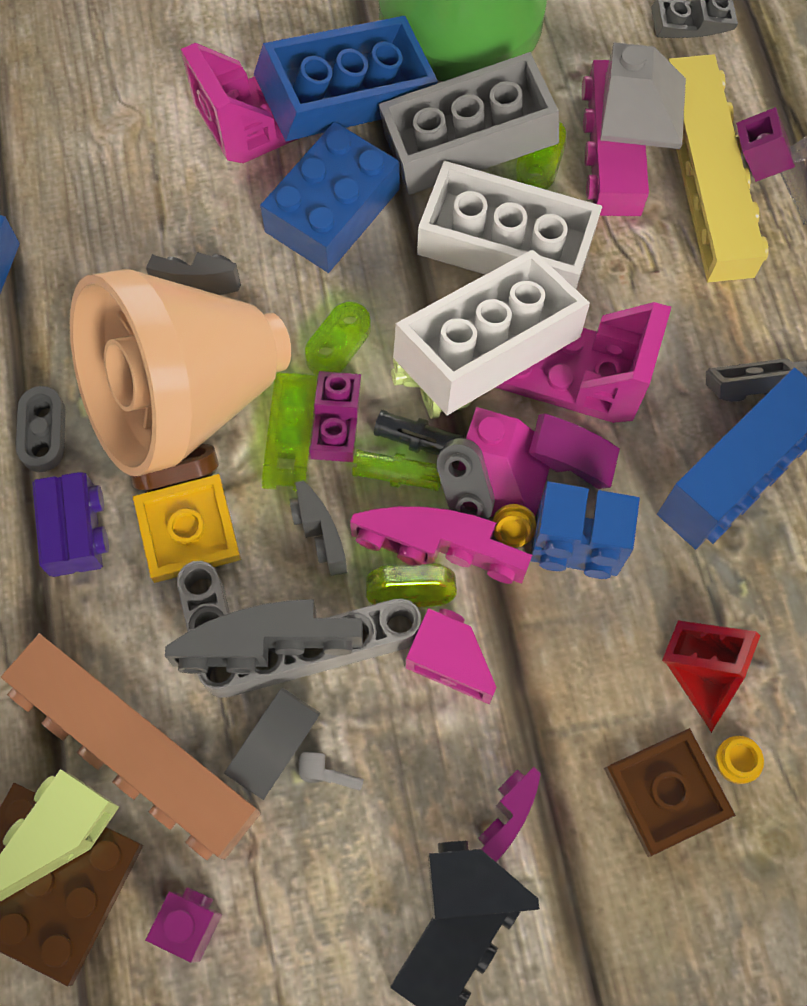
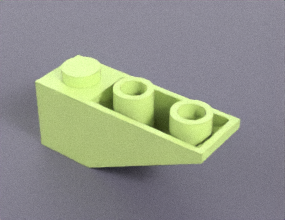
M61 769L55 777H48L38 788L34 796V801L37 803L25 820L21 818L16 821L4 837L3 845H5V848L0 854V901L89 851L119 806Z

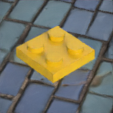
M219 474L133 496L150 577L154 583L178 577L180 570L192 561H204L213 567L241 560Z

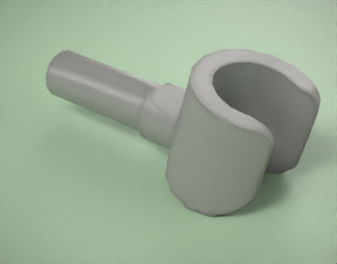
M305 752L299 758V775L305 782H332L359 791L362 788L364 779L335 770L325 769V754Z

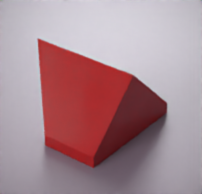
M678 620L662 661L667 664L712 733L745 679L761 635L751 630Z

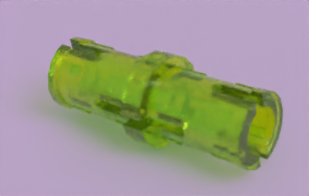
M357 449L355 452L353 463L357 465L352 467V476L354 477L360 476L388 481L391 487L397 488L404 484L439 491L441 480L437 464L406 459V455L402 453H395L394 456L366 452L361 449Z

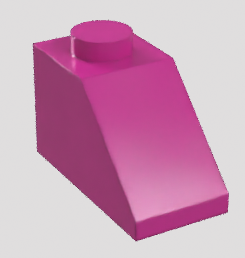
M428 608L406 657L405 668L490 705L497 687L471 626L464 624L465 619L451 610L441 608L439 612Z

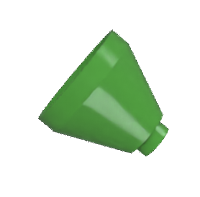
M379 0V20L406 16L437 80L447 81L529 52L532 53L542 33L547 0Z

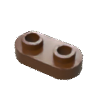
M201 444L174 467L130 477L135 489L144 490L147 493L169 487L174 483L186 480L189 482L212 476V472L217 469L219 462L214 446Z

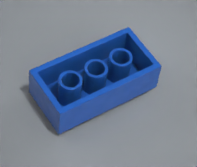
M406 16L263 43L254 71V76L286 142L324 133L334 121L347 128L381 120L380 103L427 88L438 82Z
M794 367L671 490L657 515L695 550L706 539L714 544L732 526L731 524L739 515H743L759 499L763 491L768 486L771 487L789 468L788 466L807 450V377Z

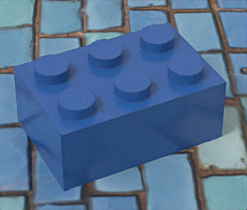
M334 121L260 204L265 233L329 273L399 191L400 161Z

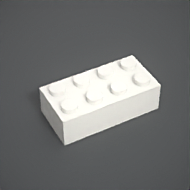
M444 161L418 227L417 255L486 275L533 249L571 286L577 289L602 206Z
M532 249L397 322L393 358L446 415H449L580 338L590 302Z

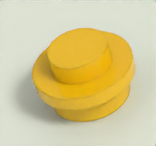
M509 504L503 506L493 517L492 521L496 522L493 534L500 543L518 548L530 542L535 535V516L528 508L522 505Z
M732 736L718 746L715 762L718 771L726 780L735 784H747L757 779L762 773L764 756L760 747L750 738Z

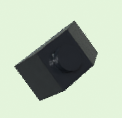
M468 841L438 843V853H429L428 855L433 920L540 909L539 899L483 850H469Z

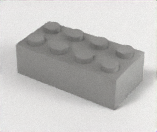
M531 52L379 104L385 137L393 157L400 161V174L409 195L433 187L444 161L480 171L559 143V110Z

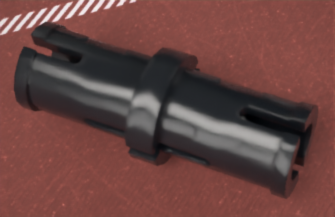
M385 410L380 411L374 427V436H381L408 445L409 450L416 453L423 450L439 455L447 442L457 438H464V435H457L430 426L429 421L419 418L418 421L388 413ZM402 429H406L417 434L436 439V443L426 440L424 438L402 432Z

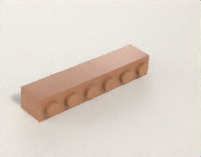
M40 633L0 677L13 687L7 696L27 712H30L34 706L47 716L41 723L62 741L68 735H71L82 745L76 752L97 770L103 764L111 768L118 774L112 782L133 800L140 793L154 804L148 812L170 830L176 823L186 830L190 836L185 843L207 861L213 854L225 860L260 816L261 812Z

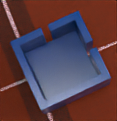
M547 481L537 510L536 530L531 548V561L540 563V567L550 571H564L566 568L583 570L586 576L596 579H608L611 575L617 576L634 550L640 497L598 490L593 519L586 518L589 488Z

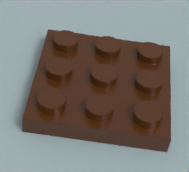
M17 783L12 784L0 806V854L5 848L3 840L8 830L19 819L25 820L37 803L34 801L36 792ZM105 827L89 851L0 901V953L67 987L73 986L144 845Z

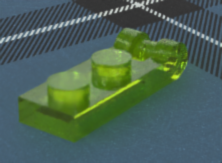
M276 372L262 472L263 489L276 490L277 486L293 487V491H297L295 482L305 481L308 484L310 445L315 417L314 403L318 375ZM280 458L295 459L294 469L279 468Z

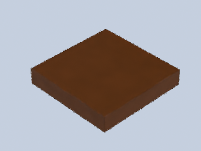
M690 728L604 768L647 857H651L736 816Z

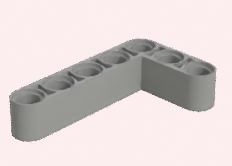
M192 561L180 570L177 577V587L188 632L210 620L230 613L223 584L212 565L204 561ZM200 579L212 581L211 587L207 592L200 595L190 592L192 585ZM389 600L326 617L362 618V626L368 633V638L363 643V648H352L351 654L329 655L324 653L323 648L318 656L307 658L301 654H278L275 652L276 648H269L268 651L278 655L276 665L269 670H259L256 668V671L250 674L231 673V676L222 683L210 681V674L214 667H207L206 673L197 675L204 687L213 696L219 698L232 697L406 649L412 646L420 628L421 615L417 606L409 600ZM395 616H404L412 622L413 626L405 633H396L389 629L387 624Z

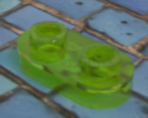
M559 122L558 144L518 157L516 163L517 182L545 190L554 183L566 146V129L561 122Z
M344 302L337 305L312 335L305 346L306 364L312 373L317 376L319 371L340 373L369 337L371 331L370 314L364 306L356 302ZM347 317H354L355 319H357L354 323L351 324L345 323L343 321ZM325 347L333 350L327 355L319 353V350Z
M437 563L416 566L383 565L371 571L366 577V598L372 605L393 599H406L417 607H435L451 602L457 595L455 573L450 568Z

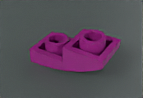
M319 371L314 403L315 417L310 445V459L340 462L354 461L361 374Z
M544 413L538 415L529 454L557 473L571 471L595 488L604 489L611 488L620 448L583 427Z
M535 767L525 776L517 769L498 789L504 797L496 807L509 821L504 824L497 818L478 837L479 841L484 845L481 850L495 862L500 859L514 841L531 810L541 775Z

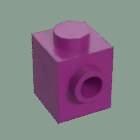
M776 107L736 123L742 151L755 182L795 167L789 140Z
M186 887L183 895L169 891L145 941L190 963L200 962L222 914L210 908L214 899L196 890Z

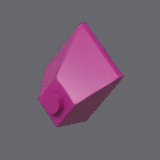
M476 407L466 439L477 444L483 453L495 497V504L490 516L494 517L495 513L503 506L518 504L528 508L536 517L550 468L529 454L534 431L517 418ZM459 461L457 470H465V464ZM467 501L463 503L464 507L468 510L474 511L478 509L473 502Z

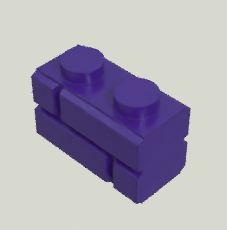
M83 472L61 475V477L53 476L35 479L32 484L40 567L52 577L101 569L103 567L102 553L109 552V543L105 527H99L97 512L104 511V498L100 485L94 486L88 475Z

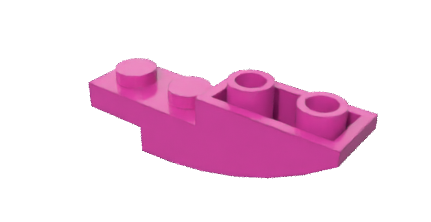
M390 507L355 513L350 520L351 536L356 537L355 540L358 544L373 551H380L381 548L397 553L399 560L414 567H421L422 564L433 567L439 552L446 554L445 558L455 565L470 567L472 564L487 570V574L494 580L506 584H511L513 581L522 584L532 555L492 540L496 522L457 511L430 507Z

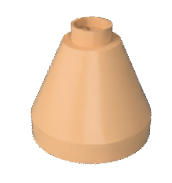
M130 269L87 275L78 282L73 293L70 309V342L81 398L92 428L103 449L112 462L121 471L130 476H141L176 466L273 383L276 373L286 370L290 364L291 343L283 321L274 313L263 314L256 306Z

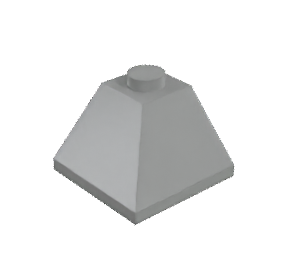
M613 43L605 76L600 141L681 149L686 78L655 47Z

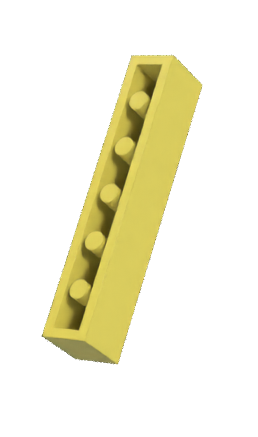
M715 54L669 58L668 61L686 78L683 139L681 149H676L707 283L755 278L762 263L768 257V242L766 237L761 236L758 225L759 207L756 202H752L749 190L751 184L750 172L748 168H744L742 163L740 138L738 134L735 135L733 127V106L731 102H727L724 92L725 74L723 70H719Z

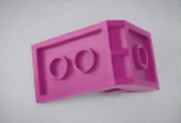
M198 43L181 48L193 103L228 161L244 164L295 141H285L255 76L248 79L247 73L239 60Z
M652 302L602 315L597 331L583 328L580 338L495 388L612 423L633 421L650 385L672 307Z

